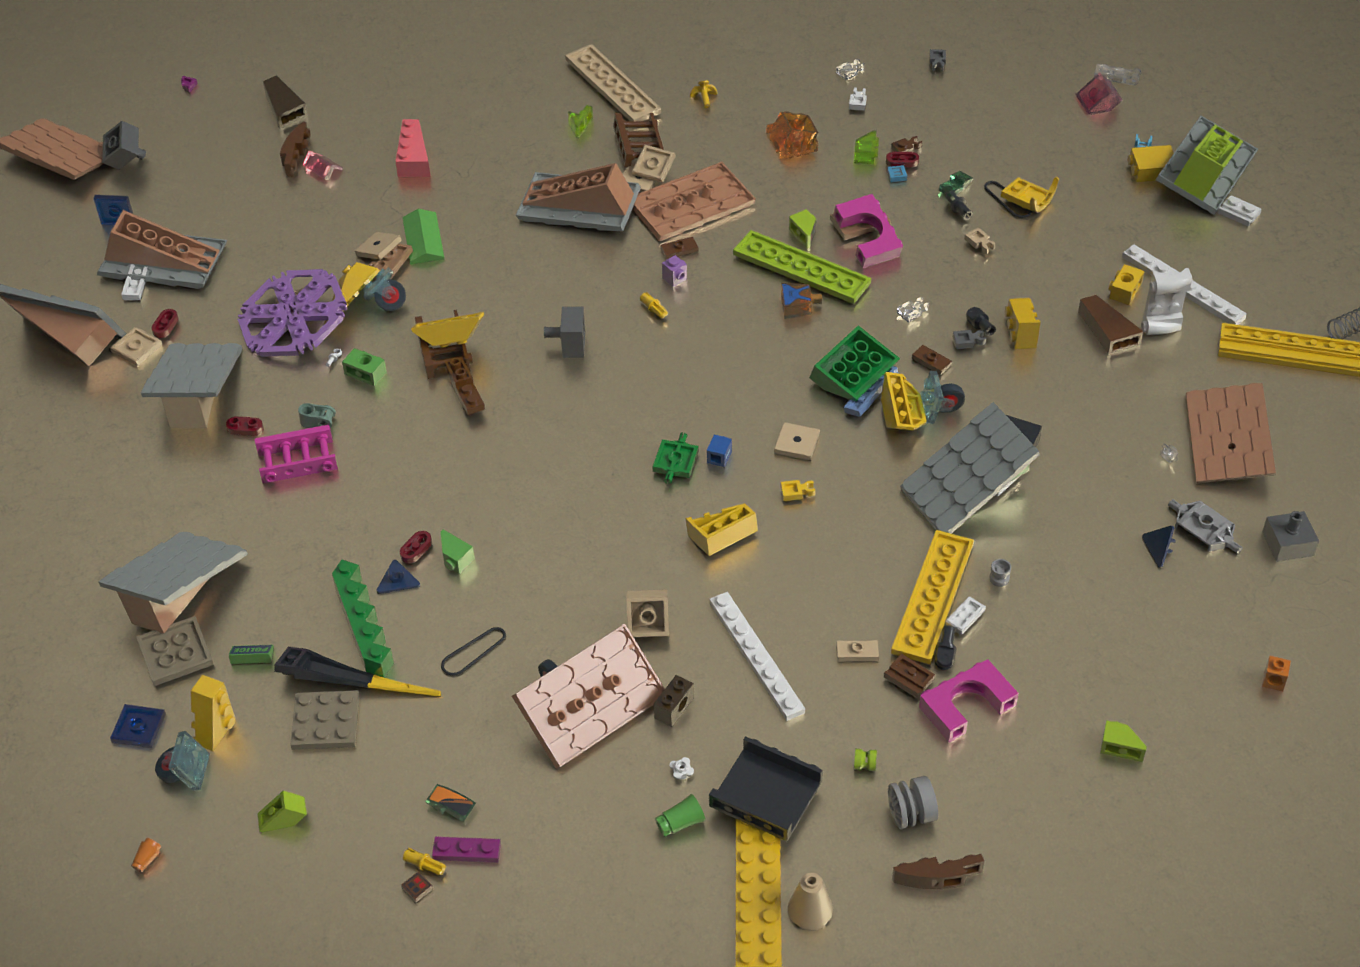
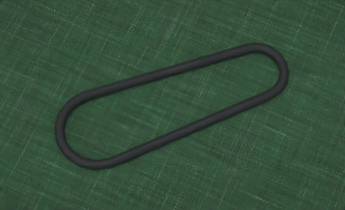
M988 181L985 183L984 188L999 203H1001L1012 215L1019 218H1025L1031 215V210H1029L1030 212L1027 215L1015 214L994 193H992L987 188L988 184L994 183L1000 186L1002 189H1004L1005 187L1002 186L1000 183H998L997 181Z
M493 627L446 656L442 660L441 669L444 673L451 676L463 673L505 639L506 632L500 627ZM500 630L503 633V637L462 670L452 673L444 668V663L448 658L491 631Z

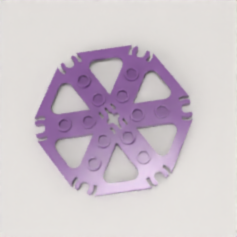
M323 269L287 270V276L284 272H281L282 276L279 279L272 276V282L269 278L240 308L243 314L238 315V322L248 349L251 352L255 351L258 356L267 357L299 356L298 350L301 354H304V348L309 347L310 350H313L312 344L316 348L344 320L345 314L342 310H347V303L335 275L332 273L329 275ZM313 277L297 295L295 294L291 284L293 278ZM332 287L335 294L333 301L316 302ZM268 289H274L279 304H255ZM328 320L318 332L310 334L306 321ZM270 322L258 335L252 336L250 334L248 324ZM289 329L292 343L288 346H272Z

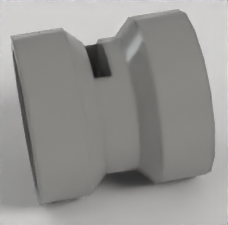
M997 559L992 562L989 578L993 585L1003 587L1009 583L1011 564L1007 560Z

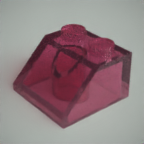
M1100 72L1075 94L1088 115L1112 111L1123 101L1112 82Z

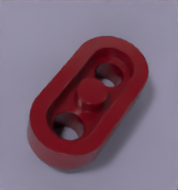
M890 152L886 155V164L889 167L904 165V168H913L919 164V155L915 152Z
M165 309L159 314L151 327L156 338H165L171 333L179 320L176 310Z
M234 416L226 422L227 431L232 435L257 436L264 430L262 420L259 418Z
M427 531L416 532L400 548L401 560L405 563L418 561L432 545L431 534Z

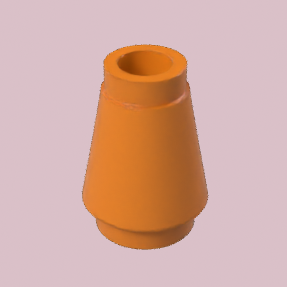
M150 838L141 841L131 867L142 873L160 854L161 845Z

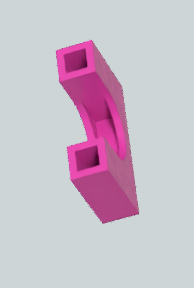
M873 194L835 205L833 216L840 229L856 223H867L875 227L880 234V237L858 245L856 257L862 268L900 257L903 248L902 241L896 236L894 227L889 224L886 213H883L879 201L875 199Z
M988 659L981 663H976L967 671L959 672L954 678L948 681L945 680L937 687L926 690L920 695V710L948 743L966 734L968 721L952 703V699L955 696L968 692L979 694L992 705L999 715L1017 706L1019 693Z

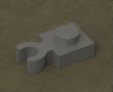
M930 49L929 56L932 71H935L936 67L944 71L946 50Z
M971 330L953 331L952 337L956 349L974 348V344H986V337H984V331L982 330L972 333Z

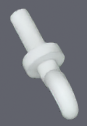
M333 350L339 353H331L328 356L327 367L332 362L337 361L338 357L342 355V350Z

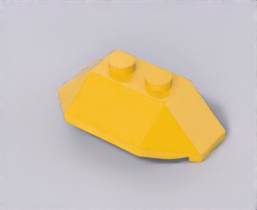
M484 312L417 323L411 328V331L432 346L440 345V347H446L455 342L457 344H464L475 332L484 317Z
M885 372L881 403L886 426L888 428L915 430L925 425L927 420L920 393L906 380L903 374Z

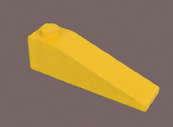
M356 262L352 266L347 265L343 269V275L338 283L346 303L349 304L380 271L378 268Z

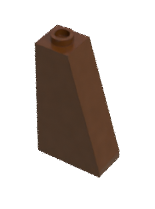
M1093 295L1080 299L1078 313L1108 354L1141 345L1143 331L1099 296Z

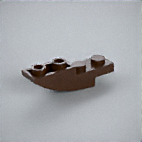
M306 122L298 125L288 135L282 145L280 157L287 177H293L294 171L297 170V159L300 156H304L305 150L308 149V138H310L311 134L310 129H307Z
M459 357L445 361L447 372L463 410H466L468 415L485 410V404L473 383V377L463 358Z
M970 854L961 859L946 860L941 864L938 863L936 857H925L916 862L901 863L893 867L892 880L894 883L920 889H947L965 886L967 876L983 873L985 861L982 854Z

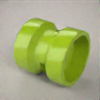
M855 748L854 770L864 768L868 769V771H876L877 750L863 751L862 749Z

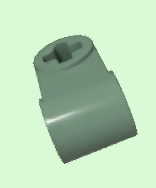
M304 403L298 408L300 424L305 428L324 426L326 423L331 428L332 418L335 416L336 411L329 405Z

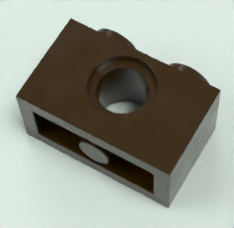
M675 675L654 702V719L673 727L694 699V683Z

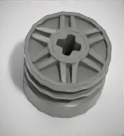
M927 776L912 778L909 787L905 781H900L898 785L897 783L888 785L889 807L899 829H904L908 825L911 827L915 826L916 816L922 824L937 821V800L933 786Z

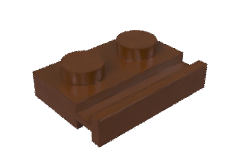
M901 654L889 666V669L884 672V678L918 699L919 695L935 680V674Z

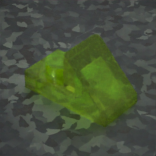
M586 105L579 114L568 111L569 126L574 135L579 138L593 120L592 106Z

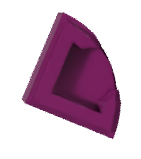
M182 76L181 78L182 88L189 93L198 84L195 78Z

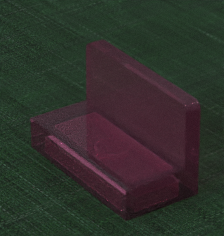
M310 150L303 163L304 167L326 180L330 179L334 168L341 171L343 169L342 166L324 155Z

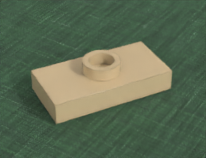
M878 640L837 641V661H879Z

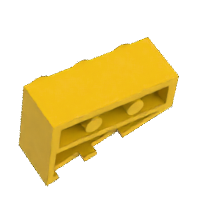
M202 675L191 689V712L195 713V721L191 722V728L195 729V737H192V744L214 751L227 731L233 727L236 719L224 682Z

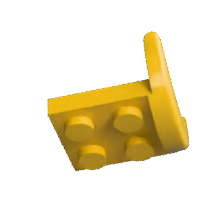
M1018 177L1001 191L1000 197L1018 204L1022 208L1038 213L1044 210L1051 202L1059 178L1055 177L1049 190H1046Z

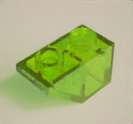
M876 130L856 139L854 163L874 164V158H878V148L875 147H879V137H876Z

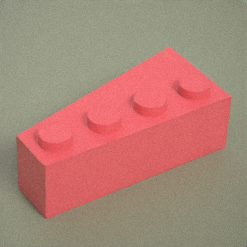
M419 119L402 120L395 161L398 177H431Z

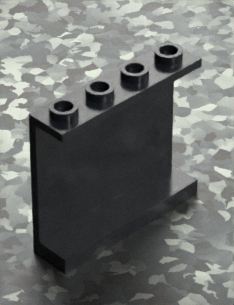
M745 736L743 739V750L718 790L713 788L709 793V807L784 841H788L822 783L823 770L814 764L803 762L799 758L787 755L775 747H769L756 739Z

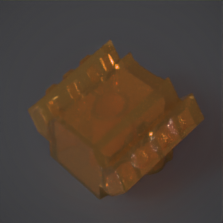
M788 111L780 112L775 123L767 125L766 134L770 133V141L773 142L776 153L780 152V160L809 155V153L818 151V141L816 139L818 131L809 115L803 113L795 114Z

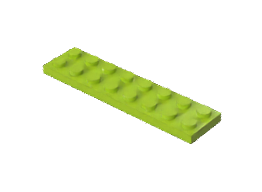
M752 230L733 249V255L853 304L871 284V278Z

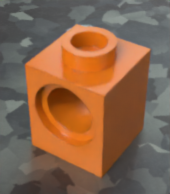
M1269 656L1262 687L1283 691L1288 679L1291 660Z

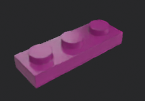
M435 837L432 859L439 861L499 863L501 840Z

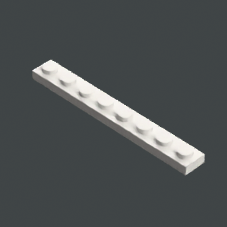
M1132 245L1123 252L1122 258L1151 276L1152 271L1168 275L1180 273L1136 245ZM1192 280L1190 291L1186 292V298L1229 324L1238 325L1246 319L1247 313Z
M725 592L710 598L711 607L785 720L788 721L804 714L805 707L729 593Z

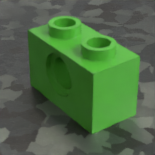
M355 348L342 361L344 375L373 386L387 373L384 359Z

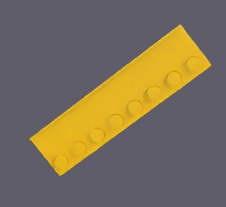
M1229 323L1221 324L1219 357L1360 377V342Z

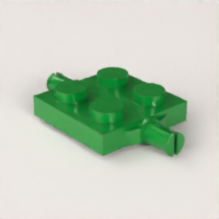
M681 432L679 439L675 441L663 439L661 441L652 470L653 472L666 474L664 478V483L666 484L667 482L671 484L673 476L690 478L699 452V446L686 443L685 441L688 436L686 433L683 435V432Z

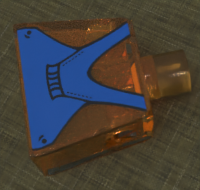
M781 283L784 319L812 314V305L822 304V294H811L810 285Z

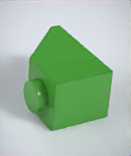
M444 529L441 531L444 565L449 570H454L460 574L475 560L473 546Z

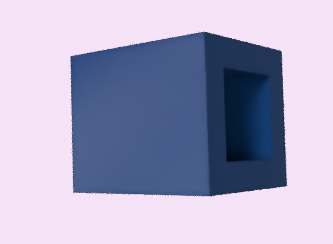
M714 434L707 448V463L725 467L732 452V439Z

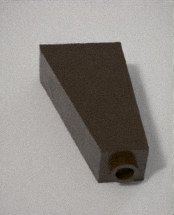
M277 75L263 81L266 97L279 128L308 116L305 102Z

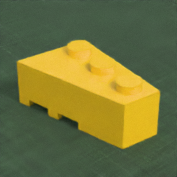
M1030 298L1009 299L1008 306H1005V317H1008L1007 326L1008 329H1011L1010 340L1014 342L1015 349L1037 348L1041 322L1035 319L1037 313L1033 312L1034 306Z
M745 503L721 509L720 513L710 515L708 512L703 514L704 517L692 519V517L685 518L688 536L708 556L758 531L756 513Z

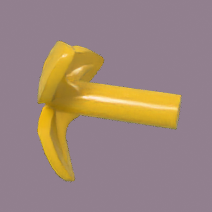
M708 80L698 82L700 86H694L691 90L690 98L695 97L701 92L704 108H709L708 93L717 95V89L712 84H709Z

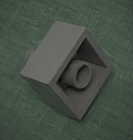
M121 121L103 135L102 163L120 170L135 157L140 160L144 159L146 150L138 148L139 128Z
M562 307L560 327H544V338L561 339L563 358H584V307Z
M1293 511L1289 514L1266 518L1262 533L1276 562L1315 555L1319 539L1305 511Z

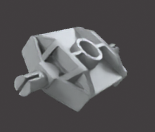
M1174 499L1169 502L1168 506L1178 513L1175 528L1177 529L1178 525L1202 540L1209 545V552L1226 547L1232 549L1237 554L1241 552L1243 547L1234 542V523L1202 501L1182 505ZM1208 520V521H1210L1211 523L1206 524V523H1204V522H1202V521Z

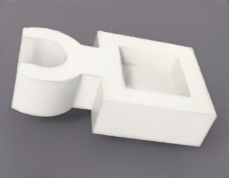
M857 87L854 88L853 94L850 96L849 109L865 111L867 101L865 88L861 92L857 91Z

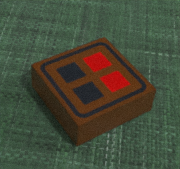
M419 871L401 884L402 889L415 903L433 890V885Z

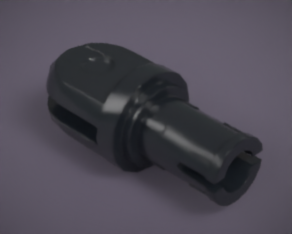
M953 190L949 191L955 198L952 201L947 194L945 195V198L951 204V210L959 212L964 220H969L970 218L966 214L972 217L973 212L966 206L965 198L958 197Z
M972 307L967 310V321L974 328L982 329L988 336L996 332V327L989 322V317L984 311L978 307Z
M952 626L943 627L941 642L936 645L934 661L935 665L941 670H948L955 661L957 648L953 642L956 629Z

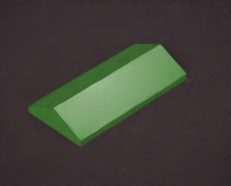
M418 208L404 216L403 223L407 245H411L413 249L409 256L410 264L444 260L436 212Z

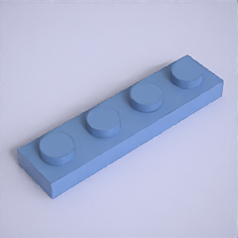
M892 366L888 372L898 373V368ZM884 375L856 402L849 400L844 406V412L861 417L881 394Z

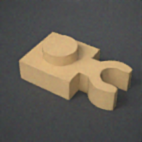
M976 228L965 234V240L976 249L981 247L983 253L987 254L989 248L995 250V243L989 240L990 236L981 229Z

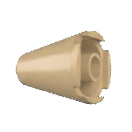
M807 873L801 878L789 900L788 915L790 920L799 925L801 929L814 931L822 929L831 919L833 906L822 878L816 873Z

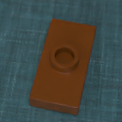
M693 236L660 244L661 251L666 260L674 255L680 257L699 252V247Z
M922 345L912 354L913 360L939 375H942L952 366L950 359L925 345Z

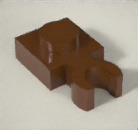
M913 136L910 140L904 138L891 143V149L894 152H914V149L922 147V141L918 142L917 136Z

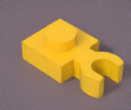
M800 480L780 483L783 501L800 500L803 498V495L815 496L813 481H806L804 484H800Z

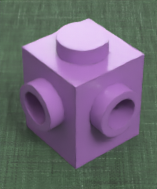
M676 255L662 262V278L671 286L675 287L687 280V265L684 260H681Z

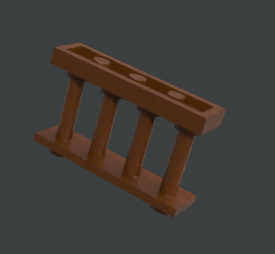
M615 113L613 128L624 167H630L632 161L638 159L641 153L634 152L631 148H643L644 145L664 150L657 128L658 122L654 118L653 113H650L649 121H625L621 113ZM626 128H649V131L628 132ZM629 138H652V141L631 142Z
M453 310V311H454V317H457V316H458L457 310ZM422 316L415 317L416 324L423 323ZM418 336L428 379L435 378L434 370L445 367V361L453 359L449 358L438 361L431 359L435 355L462 351L463 356L460 357L463 358L469 371H471L472 355L467 353L465 343L432 348L429 347L431 344Z

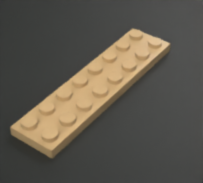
M592 44L565 55V60L629 121H644L649 119L650 113H653L654 116L661 113V108Z

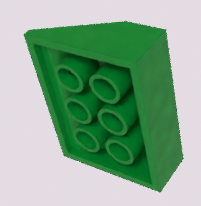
M858 325L814 365L809 379L823 390L856 402L900 358Z

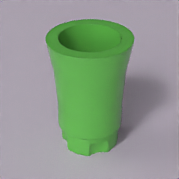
M690 794L672 808L662 812V815L657 816L655 821L662 835L666 837L671 833L675 834L682 829L704 822L706 819L697 799L693 794Z

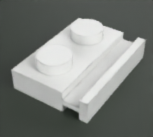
M1231 195L1223 203L1222 207H1219L1218 213L1249 227L1250 223L1260 215L1261 208Z

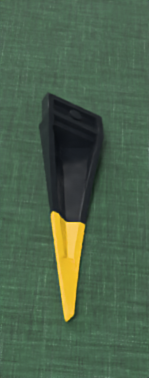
M288 646L274 664V672L282 673L283 675L293 674L296 679L441 696L440 690L380 677L339 663L305 648Z

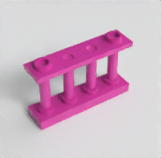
M330 425L255 438L258 457L264 456L265 467L259 468L262 484L337 470L335 454L329 455L327 443L333 442ZM320 445L322 456L310 458L309 447ZM301 449L303 460L292 462L290 451ZM282 452L284 464L273 466L271 454Z

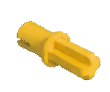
M648 292L641 294L640 301L648 307L650 312H654L662 319L668 315V312L660 305L658 299H654Z
M408 847V850L406 849L403 854V861L416 865L421 871L426 869L441 876L446 869L445 864L430 858L428 853L423 854Z

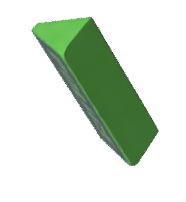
M274 645L232 646L229 652L230 663H272Z

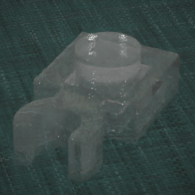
M855 59L853 63L846 62L836 67V73L845 80H848L857 75L858 71L864 70L865 63L860 64V59Z
M919 297L915 303L910 300L899 306L897 314L909 323L921 316L922 311H927L930 303L923 304L924 298Z

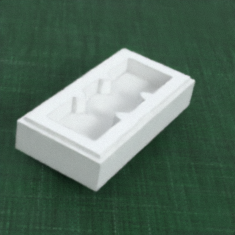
M969 596L945 621V626L954 627L956 629L955 632L962 635L983 614L986 606Z

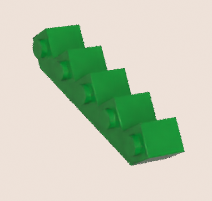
M341 559L332 572V577L365 671L385 678L394 664L391 648L384 646L386 640L383 627L376 625L378 619L375 606L368 604L370 601L367 585L361 584L362 576L359 565Z

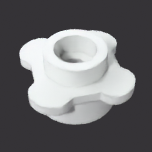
M684 757L682 760L670 762V768L673 769V776L676 779L683 780L694 773V769L690 766L689 758Z

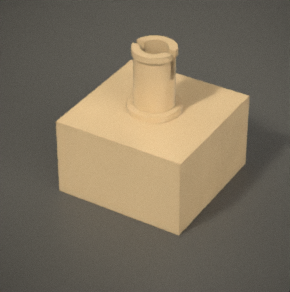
M667 589L627 591V622L632 636H669Z

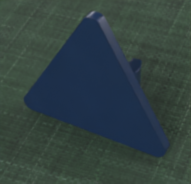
M1170 525L1142 535L1158 567H1163L1167 553L1173 552V550L1169 549V545L1171 542H1176L1172 538L1174 526Z
M393 560L376 590L378 594L418 588L420 587V582L397 560Z

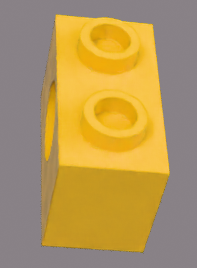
M1124 264L1122 269L1117 271L1115 281L1110 282L1108 291H1110L1109 299L1130 305L1142 284L1144 271Z

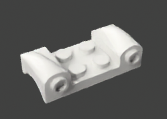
M1185 268L1180 273L1173 275L1152 271L1143 320L1141 322V329L1146 335H1161L1181 331L1184 299L1186 292L1190 291L1192 282L1189 268Z

